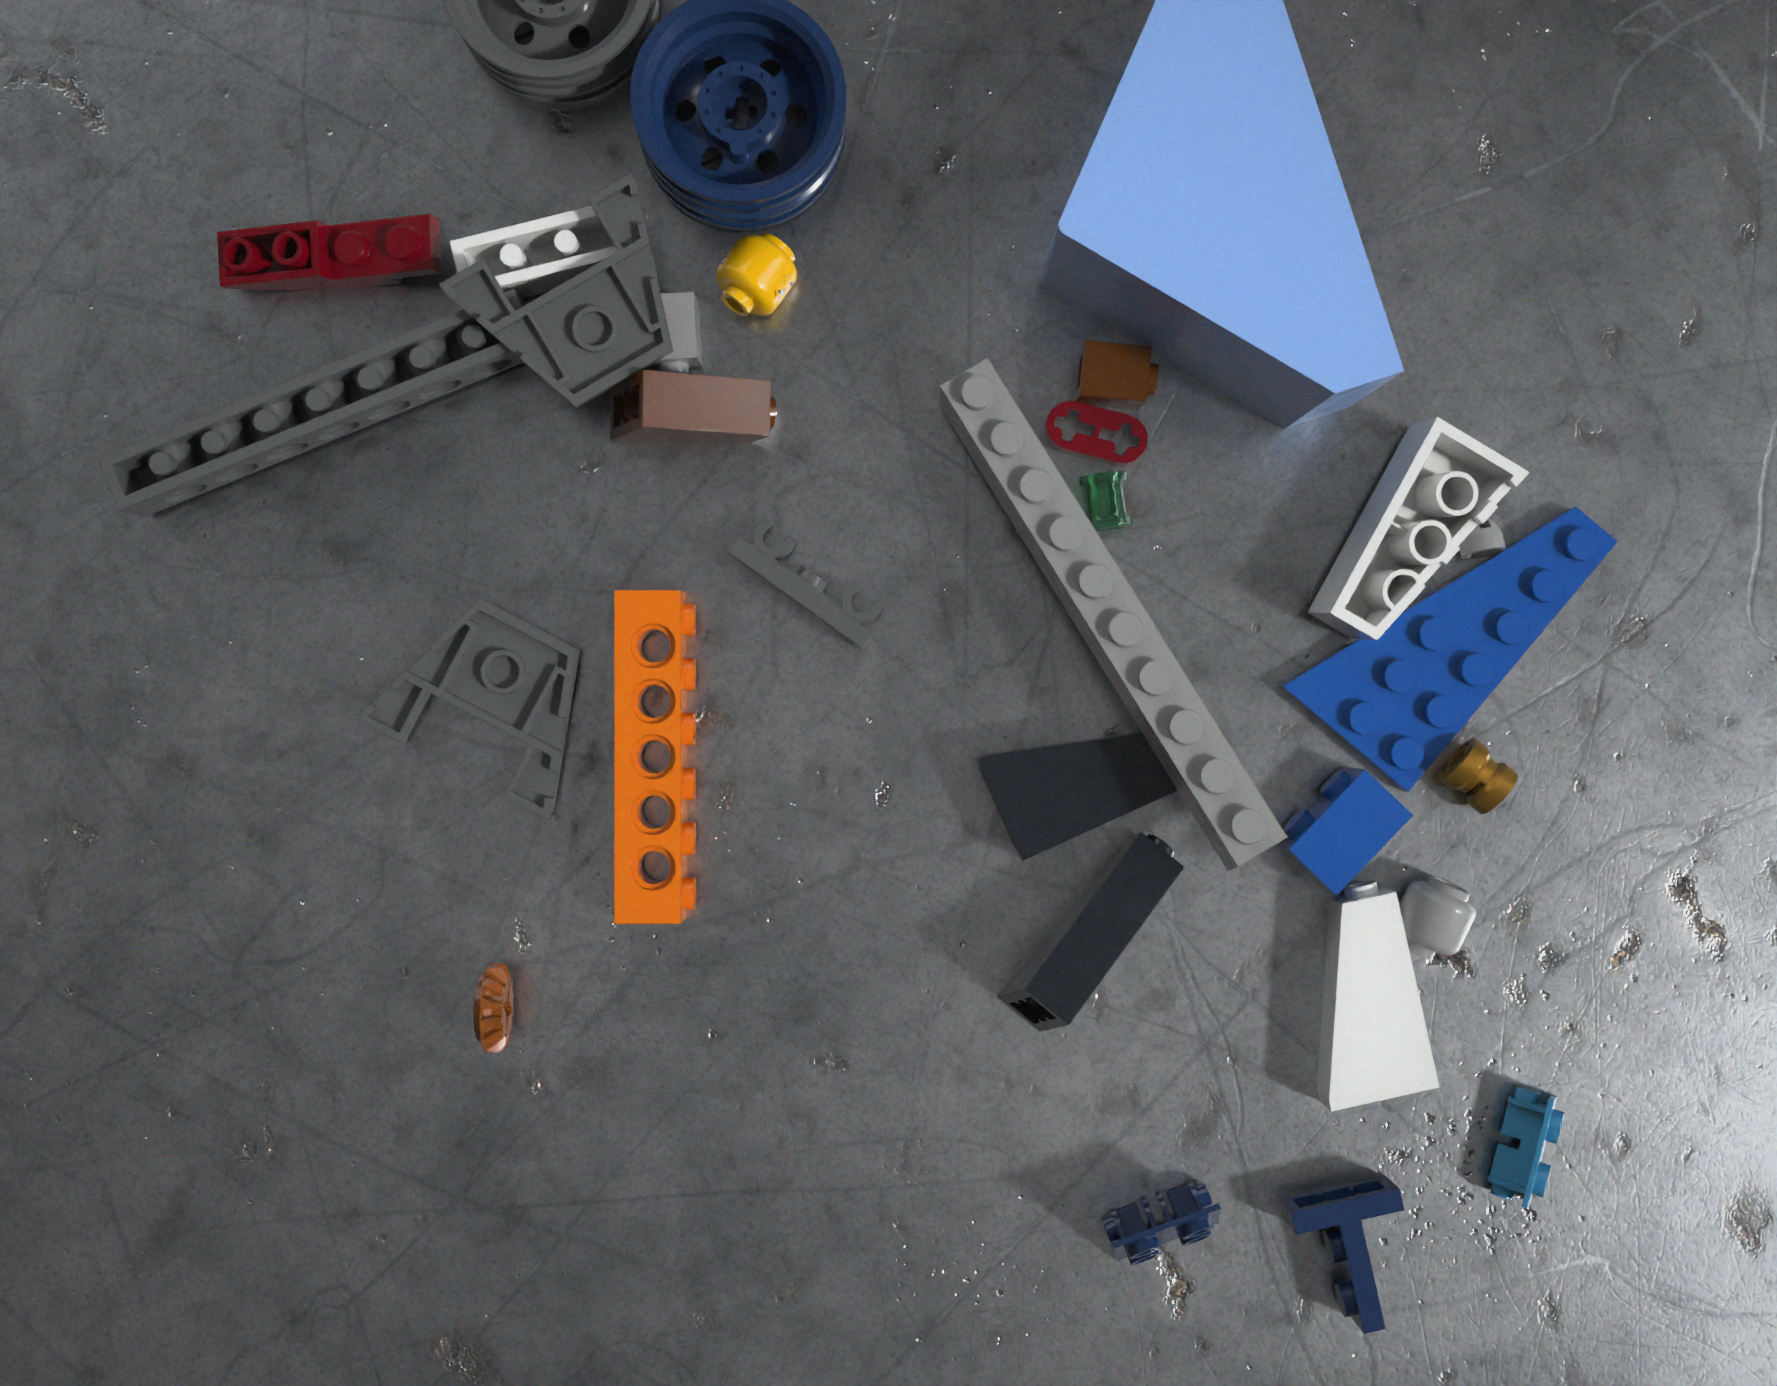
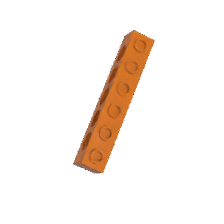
M614 590V924H681L687 918V910H695L696 878L687 877V855H695L696 823L687 822V800H695L696 769L695 767H687V745H695L696 714L695 712H687V690H695L696 660L695 658H687V636H695L696 606L695 603H687V594L681 590ZM662 631L669 638L670 651L665 659L653 663L643 653V642L649 634ZM657 685L663 687L670 696L668 711L658 718L650 716L643 707L645 692ZM654 740L664 743L670 751V762L666 769L661 772L650 770L643 761L644 748ZM650 796L663 798L670 807V818L664 826H654L644 818L643 805ZM657 851L668 858L670 873L665 880H653L644 872L643 859L648 852Z

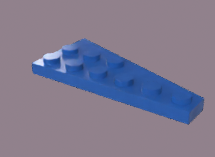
M1579 508L1567 509L1515 541L1504 551L1479 563L1459 578L1406 608L1378 640L1357 639L1343 649L1321 660L1320 663L1299 676L1280 685L1279 688L1399 789L1409 792L1618 541Z

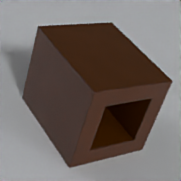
M1085 340L1079 355L1075 401L1093 406L1139 410L1145 404L1147 396L1154 397L1157 390L1159 364L1150 363L1152 347Z

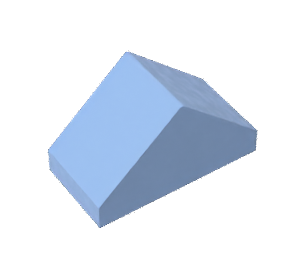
M1155 0L1059 220L1039 275V283L1043 288L1140 345L1152 347V352L1283 429L1345 410L1404 372V368L1283 0Z

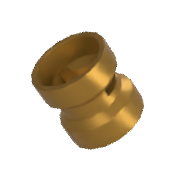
M1471 738L1449 757L1441 768L1438 779L1452 790H1461L1467 795V804L1479 814H1486L1501 803L1510 793L1517 782L1518 773L1506 763H1496L1489 757V749L1478 739Z

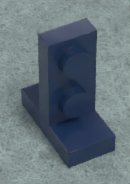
M1384 1175L1280 1199L1284 1220L1296 1235L1331 1228L1323 1230V1237L1332 1264L1339 1263L1343 1282L1335 1284V1290L1343 1316L1345 1318L1351 1316L1364 1334L1386 1329L1361 1220L1404 1211L1400 1188Z

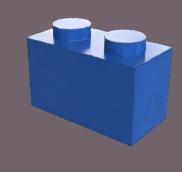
M1351 768L1348 772L1340 769L1332 775L1320 789V793L1324 797L1310 812L1304 808L1286 823L1283 831L1287 838L1277 845L1324 891L1336 896L1413 816L1365 769Z

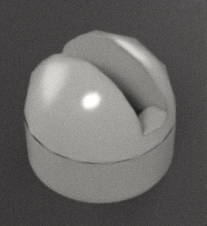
M1488 518L1483 524H1478L1459 545L1462 559H1475L1502 552L1506 549L1498 523Z

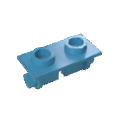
M1517 1086L1515 1096H1508V1104L1500 1134L1520 1139V1146L1517 1149L1501 1143L1497 1144L1488 1181L1492 1183L1490 1193L1495 1196L1512 1200L1515 1191L1525 1194L1522 1207L1528 1208L1533 1195L1544 1197L1551 1170V1165L1541 1162L1546 1141L1557 1144L1565 1112L1554 1109L1557 1100L1556 1095L1552 1094L1548 1099L1547 1105L1537 1102L1538 1092Z

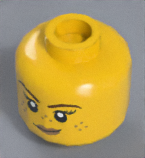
M765 232L760 233L759 236L750 234L740 237L715 273L717 284L723 292L721 295L722 302L731 311L743 317L748 316L749 313L758 316L771 315L797 280L796 266L793 263L795 257L791 249L776 236Z

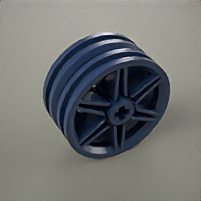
M688 0L668 13L653 28L643 43L635 61L631 77L630 103L633 121L646 164L653 179L667 198L679 209L691 217L715 227L739 231L757 230L772 227L794 218L810 207L823 194L837 172L843 154L846 133V83L840 58L834 45L818 23L806 12L787 0ZM719 58L725 62L724 65L717 67L710 73L704 69L705 64L711 59ZM767 60L774 61L779 64L781 70L772 77L760 67L761 63ZM681 104L695 112L691 120L680 121L676 118V110ZM802 110L807 115L806 122L800 126L792 125L787 121L788 118ZM738 115L749 116L746 128H735L734 124H737ZM761 154L777 163L776 170L771 173L762 172L756 164L758 156ZM719 155L722 156V163L715 171H708L701 164Z

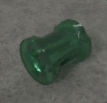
M1108 471L1079 477V486L1085 488L1089 521L1096 532L1125 529L1134 526L1133 518L1127 516L1123 483L1128 480L1127 471Z

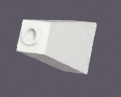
M1364 881L1347 885L1344 888L1345 895L1329 898L1316 1090L1319 1101L1331 1112L1440 1088L1397 893L1384 887L1378 888L1376 881Z

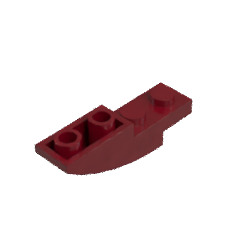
M430 213L326 225L318 220L217 232L220 287L225 289L307 290L402 284L401 278L442 274L439 218Z

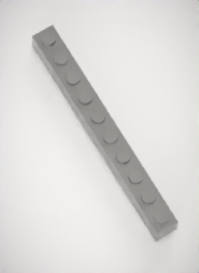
M986 358L940 385L941 409L1227 871L1241 866L1286 839L1287 835L989 359Z

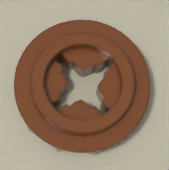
M489 963L484 974L479 976L475 988L473 1006L474 1032L477 1041L482 1043L483 1050L486 1053H500L502 1049H505L510 1041V1032L513 1030V999L515 993H513L512 989L513 978L506 964Z

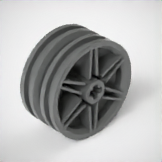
M443 0L449 18L475 60L495 82L519 97L555 106H569L597 100L612 93L629 81L643 43L653 28L662 20L663 0H553L552 2L549 0ZM576 27L590 36L589 44L584 48H576L571 44V30ZM534 30V37L527 45H521L515 41L516 37Z

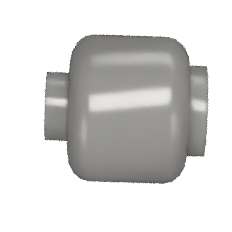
M1432 874L1429 875L1427 881L1416 880L1411 882L1399 904L1409 951L1431 961L1436 952L1443 955L1457 953L1476 917V909L1468 901L1471 893L1450 881Z

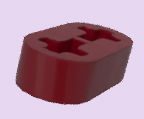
M1065 401L1057 404L1050 411L1044 423L1046 440L1053 449L1112 466L1124 467L1134 463L1144 453L1148 443L1146 428L1139 419L1128 414L1078 401ZM1068 413H1072L1077 416L1076 424L1093 430L1092 435L1075 433L1071 441H1066L1062 439V429L1054 427L1055 420L1063 421ZM1121 427L1129 429L1128 438L1136 441V447H1128L1123 455L1115 453V443L1098 438L1100 432L1114 435Z

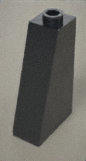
M1142 732L985 753L974 758L1018 857L1022 861L1178 791Z
M1142 832L1125 840L998 998L1039 1032L1069 1025L1183 870L1184 866L1173 858V849L1162 839L1151 834L1146 836Z

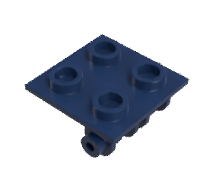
M1189 1182L1186 1185L1167 1191L1177 1217L1174 1220L1171 1217L1162 1193L1157 1194L1156 1196L1166 1223L1158 1226L1147 1199L1141 1200L1151 1227L1148 1230L1145 1227L1136 1203L1111 1211L1112 1217L1102 1222L1109 1241H1115L1112 1243L1116 1260L1119 1261L1128 1257L1130 1265H1136L1161 1255L1160 1248L1164 1243L1179 1238L1182 1246H1187L1212 1236L1211 1229L1214 1228L1213 1225L1219 1223L1221 1207L1219 1203L1209 1206L1213 1203L1205 1183L1194 1186L1193 1182Z

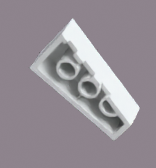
M1439 417L1411 423L1307 613L1351 639L1378 640L1425 588L1424 583L1441 565H1446L1460 550L1458 546L1478 524H1483L1498 508L1496 504L1511 488L1517 487L1530 472Z

